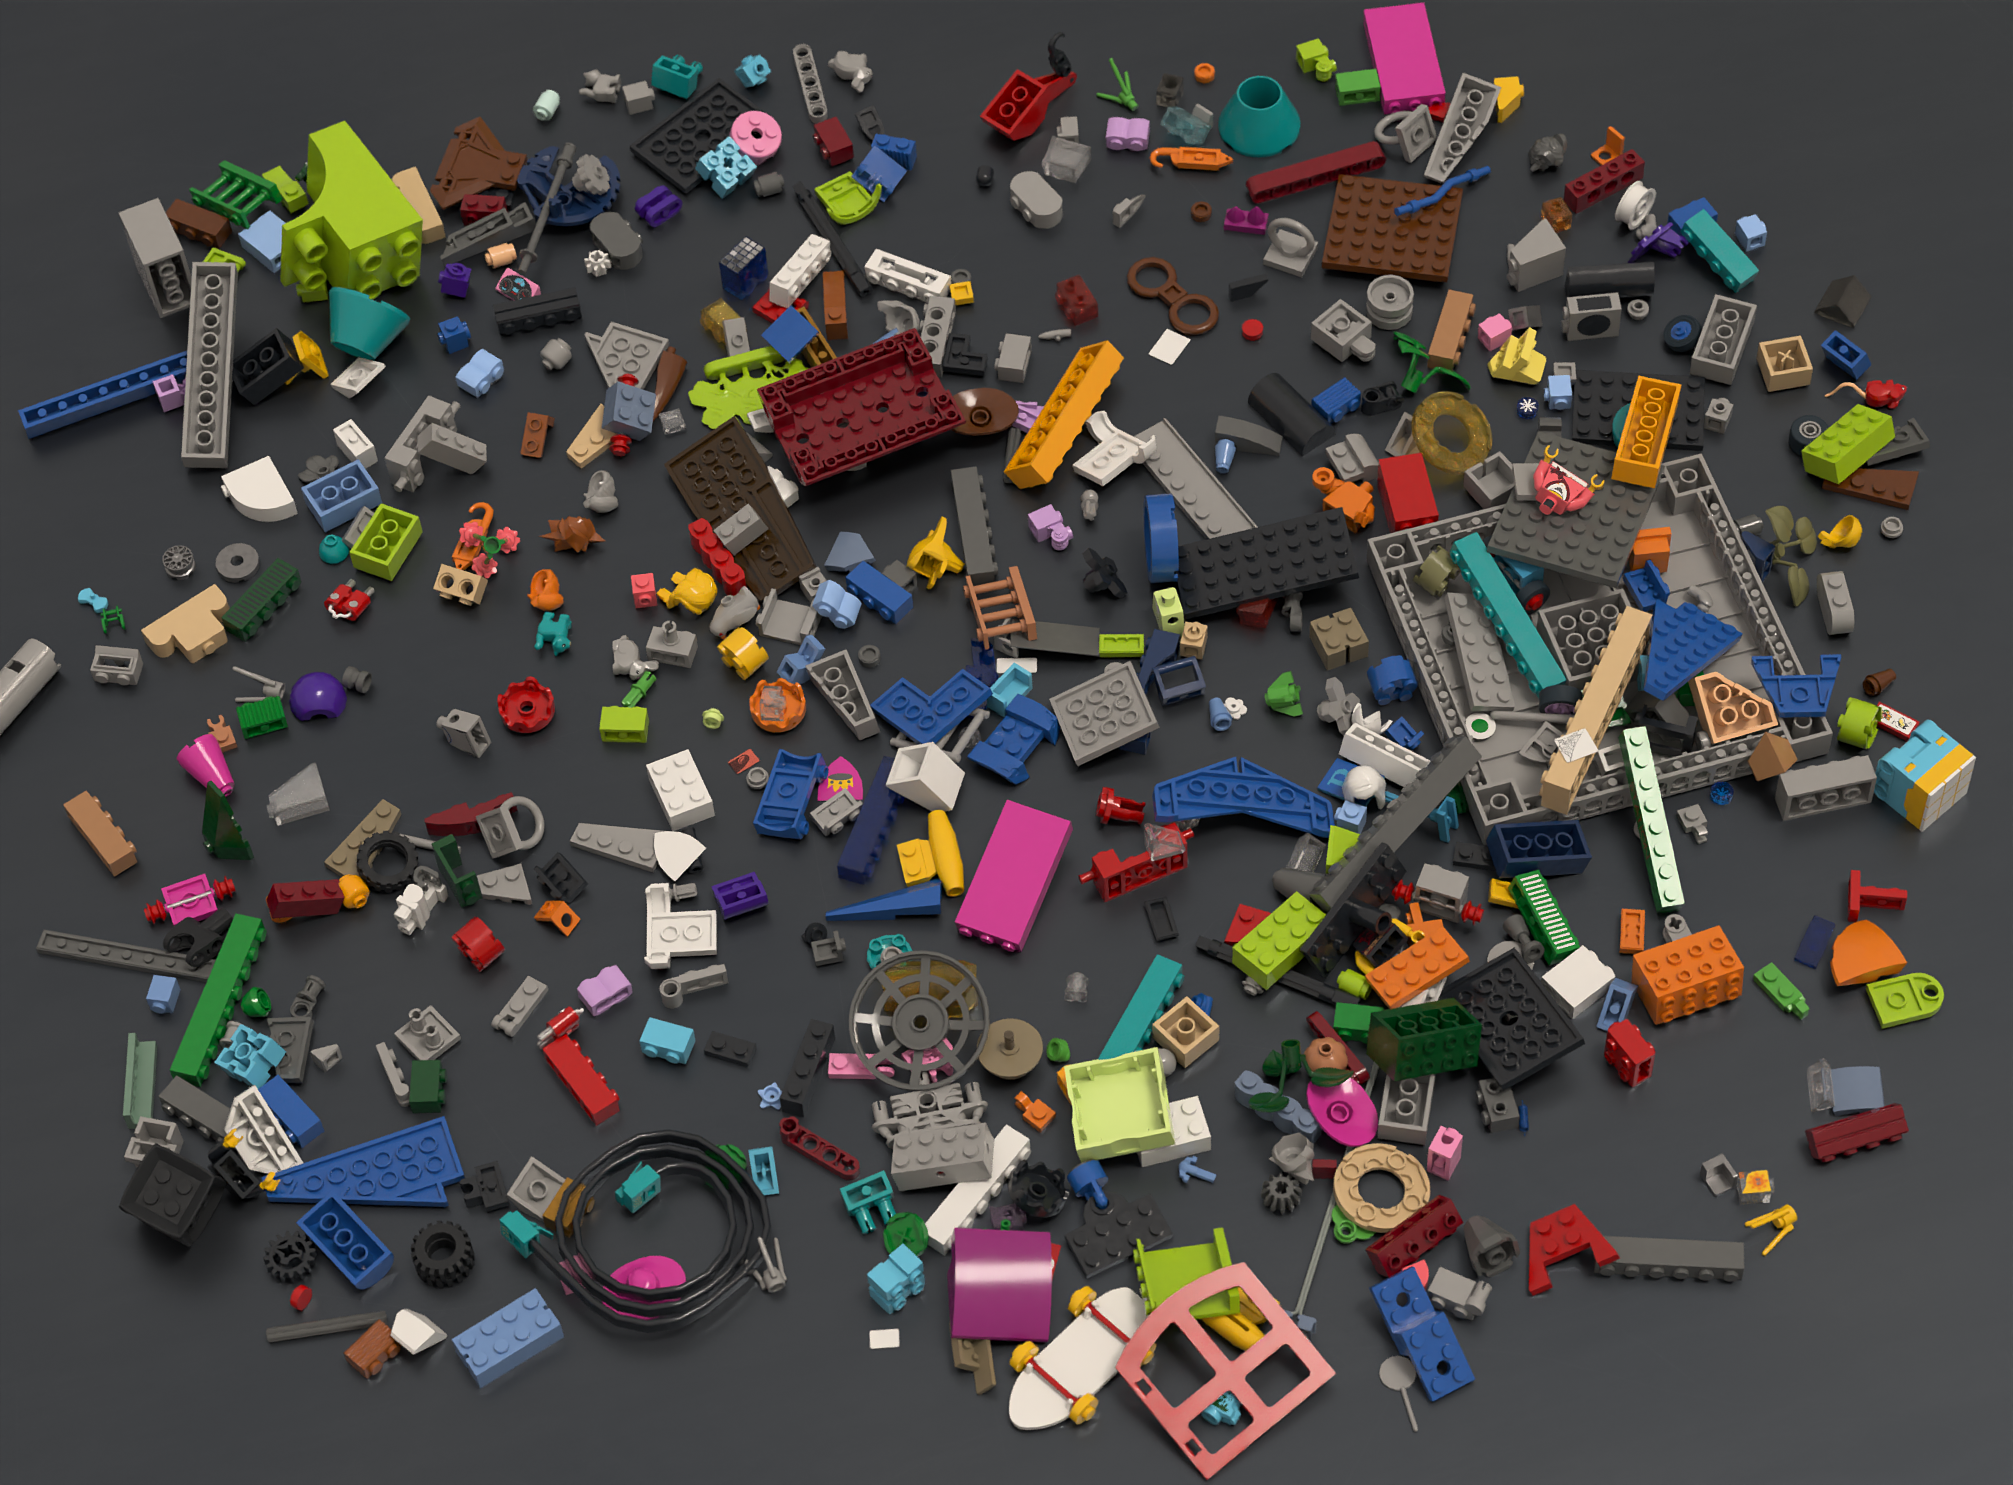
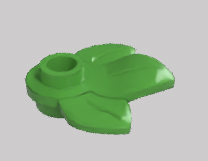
M1338 1205L1332 1210V1220L1335 1224L1334 1236L1339 1242L1348 1244L1356 1239L1367 1240L1375 1235L1376 1232L1366 1230L1350 1221L1342 1213ZM1347 1230L1350 1234L1344 1235L1341 1231Z

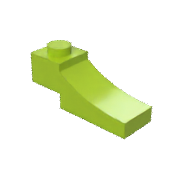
M280 166L262 174V178L277 185L283 198L280 203L282 206L285 205L290 213L309 204L306 193L298 182L293 181Z

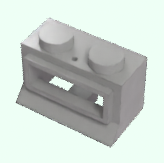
M96 645L90 671L94 681L100 683L110 682L121 685H137L143 661L138 649ZM105 659L114 660L115 664L120 666L124 664V661H130L128 668L106 666L104 661Z

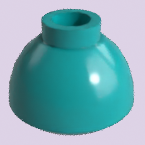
M328 535L322 540L319 546V556L324 562L335 564L343 561L348 556L349 547L342 541L343 538Z

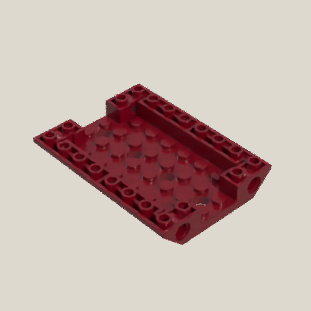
M916 328L757 389L767 420L799 482L805 486L966 424V420L950 390L945 391L935 373L932 357ZM920 392L928 393L925 397L917 396ZM881 407L888 408V410L883 413L877 411ZM840 423L849 424L845 428L838 427ZM802 438L808 439V442L804 444L798 443Z

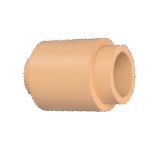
M504 243L488 248L487 253L484 254L487 265H492L493 269L513 263V260L517 259L512 243Z

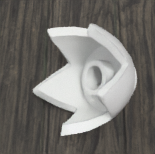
M1357 703L1352 714V725L1357 723L1379 735L1393 722L1389 720L1381 726L1380 711L1363 719L1360 703Z

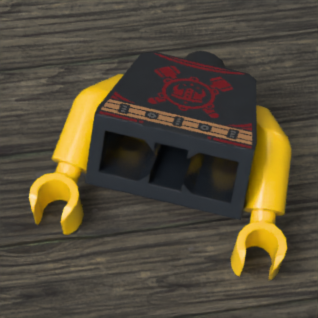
M1395 918L1392 919L1391 927L1385 934L1380 935L1365 928L1353 942V946L1357 950L1355 952L1356 965L1366 975L1390 960L1409 938H1411L1414 945L1418 942L1417 940L1425 938V935L1420 930L1413 932L1411 927Z

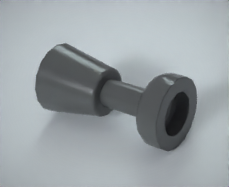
M1517 914L1506 919L1503 929L1516 942L1522 943L1521 955L1526 962H1534L1540 959L1544 954V947L1539 941H1531L1529 939V930L1522 915Z

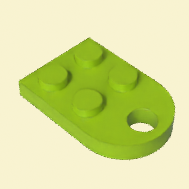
M1924 973L1907 974L1870 983L1866 986V991L1882 1029L1931 1017L1940 1010L1944 999L1941 984L1934 977ZM1927 989H1932L1937 993V995L1934 997L1927 996L1924 991Z

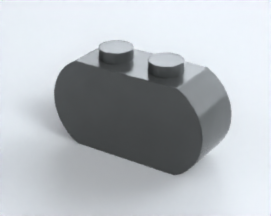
M615 212L602 213L592 220L590 225L592 242L604 254L608 253L611 265L615 269L627 270L640 263L643 257L641 246L643 240L639 233H634L628 220H623Z

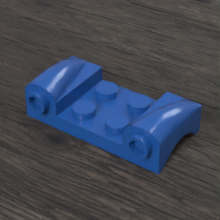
M779 749L753 821L758 834L792 839H802L804 835L808 834L809 822L806 821L804 816L815 782L822 783L824 779H827L829 768L826 766L821 753L802 757Z

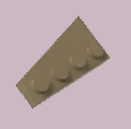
M382 799L324 861L325 867L340 877L349 874L359 876V872H357V854L360 845H363L364 840L367 837H372V834L376 832L380 834L383 831H389L391 833L401 816L400 809ZM382 848L375 850L369 856L368 864L370 868H372V863L376 855L380 854Z

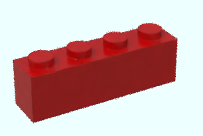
M567 1034L542 1048L546 1062L595 1126L620 1111L618 1106L619 1096L614 1089H608L606 1079L600 1072H595L591 1059L581 1054V1047L575 1039L571 1041Z

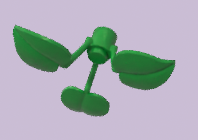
M1393 332V340H1399L1398 345L1402 353H1413L1410 368L1401 386L1416 393L1421 383L1426 384L1427 380L1434 373L1438 372L1457 377L1470 391L1471 386L1465 378L1452 370L1440 366L1435 367L1423 378L1424 373L1415 368L1420 355L1430 359L1426 353L1419 349L1421 347L1425 350L1426 347L1403 333Z

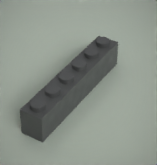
M977 466L951 470L952 487L967 576L970 575L973 586L995 582L994 575H998L997 562H992V557H995L994 544H989V540H992L991 526H986V522H989L988 509L983 508V505H987L985 492L980 490V488L984 487L983 477L978 475Z
M1603 1236L1619 1254L1620 1259L1600 1267L1594 1256V1273L1606 1276L1613 1274H1625L1629 1277L1649 1275L1653 1278L1671 1276L1677 1279L1692 1277L1701 1280L1724 1279L1725 1281L1732 1282L1742 1280L1744 1272V1242Z

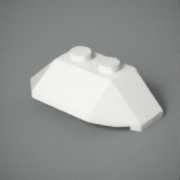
M255 1085L234 1098L224 1131L228 1134L232 1129H237L233 1133L236 1138L243 1136V1139L235 1148L248 1169L263 1173H276L303 1164L300 1156Z

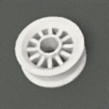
M1641 181L1633 183L1618 204L1615 220L1627 223L1628 228L1631 230L1637 228L1650 212L1655 201L1656 190L1643 187Z

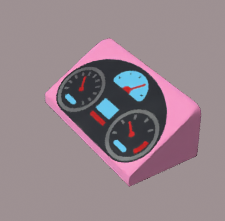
M510 268L505 270L496 286V291L513 301L541 295L537 284Z

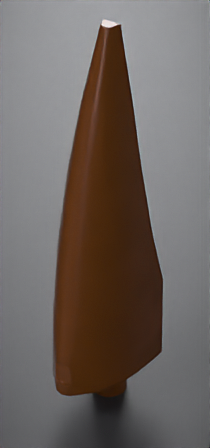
M668 347L667 351L663 350L658 365L653 422L675 392L687 365V361L684 358L675 354L676 349L674 347Z

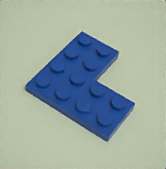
M962 669L930 697L902 677L876 699L870 707L874 713L919 745L938 742L993 693L991 688Z

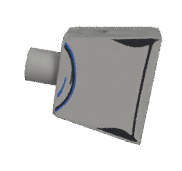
M453 709L447 717L440 716L437 720V728L444 731L448 742L452 746L478 759L492 743L478 715Z

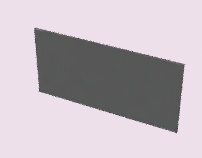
M1012 619L1011 624L1020 622V619ZM1035 621L1037 639L1029 641L1026 632L1022 633V631L1011 633L1010 647L1099 656L1100 628Z

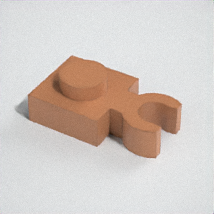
M219 715L220 722L218 724H212L210 719L207 720L209 729L212 731L208 734H212L218 740L223 753L237 748V744L230 726H226L223 716Z

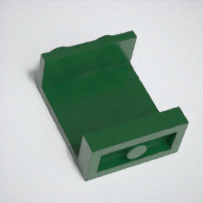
M453 834L432 843L438 868L461 908L472 905L481 899L482 895L474 871L458 879L452 869L462 865L457 842Z

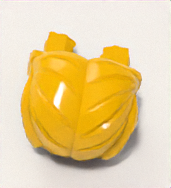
M693 568L687 575L676 572L672 576L671 580L678 584L672 593L665 588H661L657 592V596L666 603L667 608L671 609L681 603L690 612L701 615L714 602L717 595V587L714 579L709 574Z

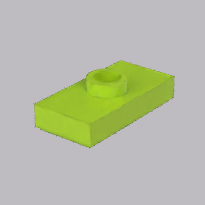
M1099 634V657H1142L1144 654V634Z

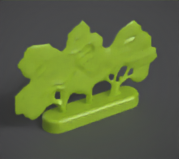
M772 346L709 362L703 368L706 378L709 380H720L717 384L698 381L694 385L693 390L688 392L692 404L707 408L703 413L701 421L712 429H716L735 414L740 415L744 423L751 425L747 413L763 409L757 392L758 388L809 368L804 367L802 361L797 358L791 363L787 361L784 367L774 366V364L784 361L785 358ZM766 367L767 371L762 377H750L748 371ZM783 369H788L789 372L786 373L783 371ZM772 370H774V372H781L784 375V377L778 378L774 376ZM740 373L744 374L736 382H731L727 378ZM768 373L771 375L769 379L766 378ZM724 384L723 390L720 389V385Z

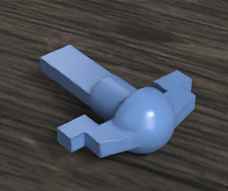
M1187 1156L1179 1164V1177L1183 1178L1185 1183L1188 1182L1190 1177L1186 1173L1212 1183L1215 1180L1216 1174L1190 1164H1195L1198 1157L1193 1156L1190 1158Z

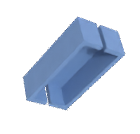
M535 1288L452 1339L457 1355L481 1389L562 1339L564 1334L561 1324Z

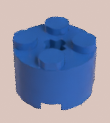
M1400 655L1382 659V664L1376 668L1372 665L1368 669L1367 677L1375 699H1377L1380 705H1386L1396 699L1407 701L1412 698V692L1417 688V680L1409 659L1403 660V657Z

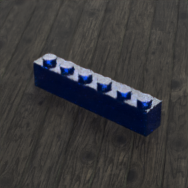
M884 756L837 864L838 877L841 879L865 885L867 877H871L873 874V863L881 855V844L883 840H887L890 832L889 825L897 817V806L904 800V796L886 786L895 758Z

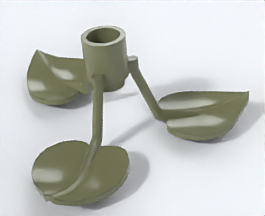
M1774 506L1765 511L1777 537L1776 540L1769 542L1775 546L1772 563L1790 566L1788 569V581L1793 604L1796 607L1808 595V576L1803 568H1798L1797 564L1779 559L1785 555V548L1800 544L1804 554H1811L1816 549L1817 536L1811 521L1807 517H1801L1797 520L1795 526L1798 540L1782 544L1790 540L1791 530L1794 526L1793 517L1787 507Z

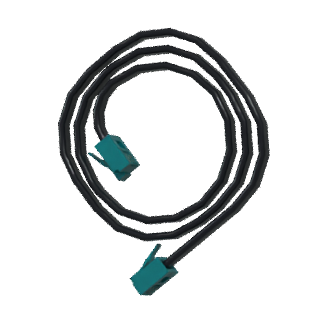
M671 1129L638 1133L611 1147L584 1168L563 1192L555 1218L559 1254L574 1277L540 1245L539 1234L554 1239L553 1233L538 1226L537 1223L525 1219L517 1210L514 1213L508 1212L500 1219L501 1234L525 1258L534 1253L590 1310L616 1327L644 1333L680 1329L708 1314L745 1284L763 1262L764 1256L759 1245L754 1256L733 1277L747 1259L754 1234L750 1200L736 1178L747 1188L760 1207L763 1224L761 1238L766 1249L771 1235V1223L765 1196L752 1177L733 1158L700 1135ZM668 1142H670V1143H675V1144H680V1145H685V1146H689V1147L698 1148L699 1150H695V1149H691V1148H686V1147H681V1146H676V1145H671V1144L656 1145V1146H649V1147H642V1148H638V1147H640V1146H646V1145H653V1144H661V1143H668ZM665 1157L685 1160L666 1163L655 1170L648 1164L642 1168V1162H640L633 1173L630 1174L629 1179L615 1191V1199L621 1206L625 1205L634 1213L661 1192L660 1181L668 1176L686 1174L699 1177L713 1187L726 1206L729 1229L722 1252L705 1272L681 1285L656 1289L622 1284L597 1268L583 1247L580 1229L583 1214L590 1198L611 1176L638 1161ZM594 1177L580 1193L572 1219L576 1254L591 1275L590 1277L580 1268L565 1243L563 1223L570 1201ZM719 1178H721L729 1186L743 1207L746 1231L738 1254L723 1272L715 1277L729 1260L737 1233L733 1200ZM595 1281H597L598 1283H600L601 1285H603L604 1287H606V1288L609 1289L610 1291L614 1292V1293L617 1294L618 1296H622V1297H626V1298H631V1299H636V1300H641V1301H645V1302H657V1301L671 1300V1299H677V1298H682V1299H680V1300H678V1301H671V1302H664V1303H657V1304H650V1305H648V1304H643V1303H638V1302H634V1301H629V1300H624V1299L618 1298L617 1296H615L614 1294H612L611 1292H609V1291L606 1290L605 1288H603V1287H601L600 1285H598ZM593 1296L597 1297L598 1299H600L601 1301H603L604 1303H606L607 1305H609L610 1307H612V1308L615 1309L616 1311L624 1312V1313H628V1314H633V1315H638V1316H642V1317L651 1318V1317H658V1316H665V1315H672V1314H679V1313H682V1314H680V1315H678V1316L666 1317V1318H660V1319H653V1320H645V1319L630 1317V1316L618 1314V1313L615 1312L614 1310L610 1309L609 1307H607L606 1305H604L603 1303H601L600 1301H598L597 1299H595Z

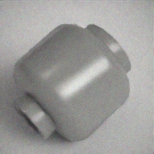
M560 338L557 340L551 339L540 352L543 359L541 363L549 370L553 368L561 370L572 357L571 347Z

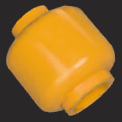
M349 874L339 879V887L344 895L343 905L349 909L364 906L370 893L364 881L357 875Z

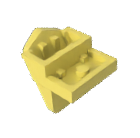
M1529 327L1519 339L1511 335L1500 347V351L1487 364L1492 377L1532 385L1540 382L1546 357L1533 350L1536 345L1534 339L1537 331Z

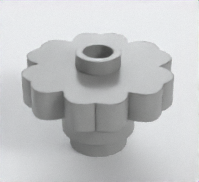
M585 154L577 161L579 168L572 178L575 188L578 191L589 190L594 195L597 193L602 195L610 188L608 183L610 178L607 170L601 166L600 160L594 155L589 156Z

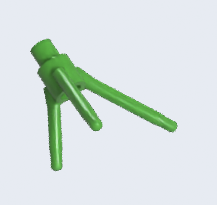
M1110 58L1109 62L1122 88V92L1118 97L1097 93L1096 95L1097 97L1113 100L1121 104L1124 103L1125 106H1129L1134 111L1138 108V105L1131 92L1128 72H1124V84L1113 59Z

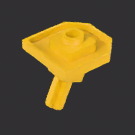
M302 331L296 333L293 336L296 352L304 367L302 371L305 373L311 369L323 379L327 378L329 374L319 346ZM296 375L286 381L285 384L289 385Z

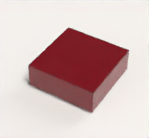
M1312 1160L1313 1178L1334 1179L1337 1160Z

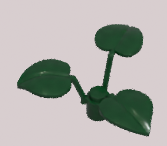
M1295 1039L1285 1040L1281 1043L1282 1054L1272 1050L1262 1067L1265 1075L1281 1076L1279 1091L1276 1094L1272 1092L1255 1094L1248 1101L1249 1108L1260 1112H1277L1287 1107L1289 1098L1282 1096L1285 1074L1300 1070L1302 1067L1301 1062L1308 1075L1312 1077V1084L1320 1087L1340 1085L1353 1075L1354 1070L1324 1067L1318 1068L1313 1072L1306 1061V1055L1301 1054L1300 1041Z

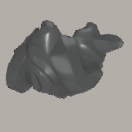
M1555 134L1553 137H1544L1534 142V145L1531 146L1528 152L1530 163L1532 164L1531 172L1537 169L1544 171L1551 165L1561 167L1567 149L1565 135Z

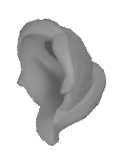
M897 300L878 301V310L886 315L885 328L888 332L894 328L898 329V332L895 333L896 335L916 328L917 332L919 331L920 320L914 308L904 305Z
M601 470L593 474L588 485V492L583 494L586 498L583 502L585 508H589L597 513H607L618 506V500L614 496V480L609 472Z

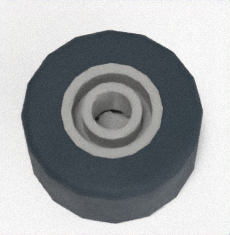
M1813 415L1801 416L1792 423L1789 434V446L1795 453L1802 456L1801 450L1826 431L1829 426L1820 417Z

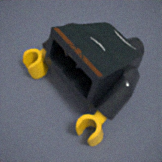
M232 1129L224 1137V1140H221L210 1149L208 1158L211 1164L207 1168L214 1176H219L226 1182L225 1188L230 1193L241 1199L251 1198L265 1192V1190L274 1191L281 1181L280 1179L273 1180L275 1172H269L264 1181H259L230 1149V1147H236L243 1139V1136L240 1138L234 1136L233 1133L237 1129Z

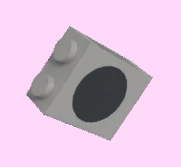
M1618 293L1567 297L1566 306L1563 307V318L1565 320H1561L1562 332L1566 333L1567 341L1618 336L1622 310Z

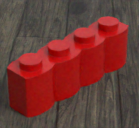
M701 518L689 524L688 528L693 549L701 554L703 563L712 570L715 580L723 585L725 594L727 596L738 594L740 589L746 586L743 569L734 563L732 554L723 547V542L713 533L712 527L707 520Z

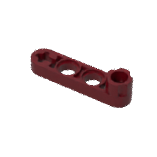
M1318 1011L1306 1017L1310 1029L1318 1038L1331 1037L1344 1045L1348 1057V1066L1345 1070H1354L1350 1078L1354 1079L1359 1085L1367 1082L1370 1079L1368 1071Z
M784 1117L780 1121V1137L785 1145L844 1180H854L859 1176L860 1165L855 1157L799 1125V1120L796 1117ZM807 1141L817 1143V1146L812 1150L804 1148V1144ZM828 1152L836 1154V1158L833 1161H825L823 1156ZM853 1165L854 1170L849 1169L847 1172L845 1171V1166L850 1167Z

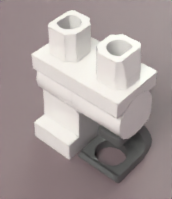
M419 866L415 869L413 875L415 884H409L403 896L399 895L396 899L398 909L394 913V917L400 922L398 924L399 930L408 935H411L416 927L422 930L426 925L425 922L430 917V911L438 900L444 903L449 897L446 886L441 883L438 872L426 866Z

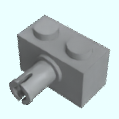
M670 621L664 622L661 628L653 626L646 645L648 660L691 668L698 648L696 634L688 631H677L676 623L673 621L671 624Z

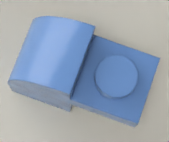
M813 635L805 636L798 653L785 655L777 673L781 678L786 679L792 684L796 682L799 684L805 683L810 679L805 666L820 660L825 648Z

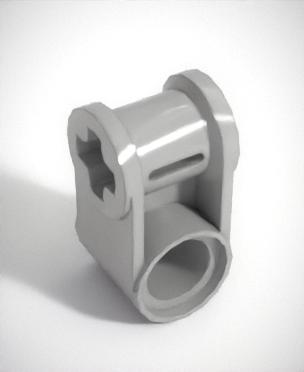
M1672 914L1665 919L1662 935L1666 943L1692 935L1682 916Z

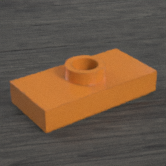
M1621 909L1620 953L1637 954L1644 951L1645 910Z

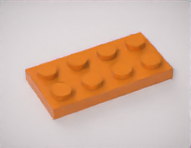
M1442 926L1366 974L1365 978L1388 1008L1393 1009L1398 1008L1469 963L1470 960L1469 956Z

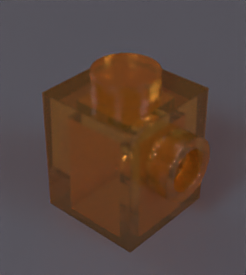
M1562 197L1542 203L1541 218L1547 219L1556 233L1571 228L1572 213Z

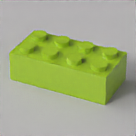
M1857 404L1801 450L1805 472L1840 484L1895 438L1892 416Z
M1296 891L1233 947L1232 963L1267 990L1304 957L1300 951L1301 947L1326 914Z

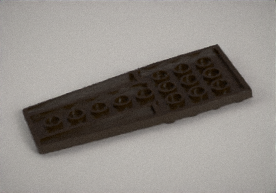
M735 415L664 464L698 520L701 518L707 520L714 534H716L714 530L747 504L757 512L766 524L768 530L737 554H732L734 563L738 564L744 571L746 584L761 603L764 602L766 596H769L772 588L776 589V593L779 595L798 582L800 575L816 568V564L767 465Z

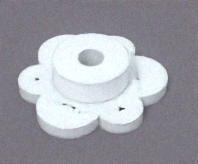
M1231 697L1226 699L1224 705L1233 719L1238 720L1241 715L1246 714L1247 708L1243 705L1241 699L1236 700Z

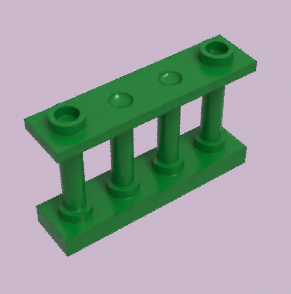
M225 160L219 164L222 171L221 177L203 192L193 187L189 189L192 195V202L196 206L227 217L236 226L240 225L246 229L250 228L246 216L265 200L275 204L283 200L275 183ZM232 183L216 198L211 196L224 184ZM239 188L245 189L230 203L227 204L224 202ZM252 194L258 195L243 209H237Z

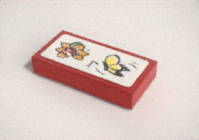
M1879 702L1877 706L1882 707L1881 722L1877 721V727L1908 742L1911 732L1919 726L1920 722Z

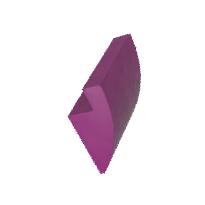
M954 1228L951 1236L952 1261L947 1273L951 1338L1048 1342L1052 1295L1050 1232Z

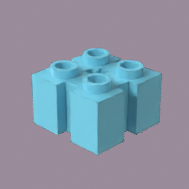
M730 136L717 145L715 152L711 150L700 158L695 168L705 181L710 178L714 182L712 188L722 199L735 190L737 183L741 185L751 178L757 168L747 155L742 157L738 153L740 147Z
M240 1024L230 1039L233 1042L229 1049L224 1047L214 1063L229 1076L241 1082L243 1080L251 1087L255 1085L259 1089L265 1085L271 1076L268 1073L271 1066L277 1067L286 1051L273 1039L261 1033L257 1034L253 1029Z
M904 1244L900 1245L889 1255L888 1260L884 1263L880 1262L867 1274L868 1283L871 1285L869 1287L870 1296L889 1315L895 1310H900L906 1304L907 1300L905 1298L907 1296L917 1295L924 1288L923 1262Z

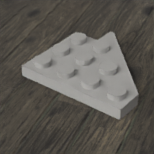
M614 322L609 324L603 337L585 333L587 344L608 388L618 382V377L623 374H632L639 380V384L635 385V387L644 390L660 362L663 350L666 351L669 346V339Z

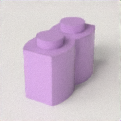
M1121 117L1109 118L1106 147L1113 150L1126 148L1134 151L1146 150L1150 134L1149 120L1141 118L1130 120Z
M617 965L605 967L597 977L585 979L577 988L578 997L593 1016L605 1012L613 1004L623 1001L633 993L631 983Z

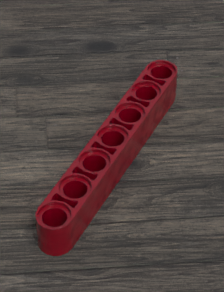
M1373 141L1252 176L1246 181L1245 185L1253 202L1262 203L1338 181L1339 174L1355 176L1376 170L1384 166L1386 157L1379 144Z

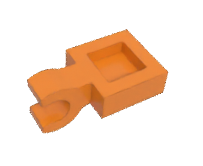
M1020 1092L1015 1097V1106L1025 1112L1023 1120L1040 1133L1056 1117V1112L1039 1099L1032 1103L1023 1092Z

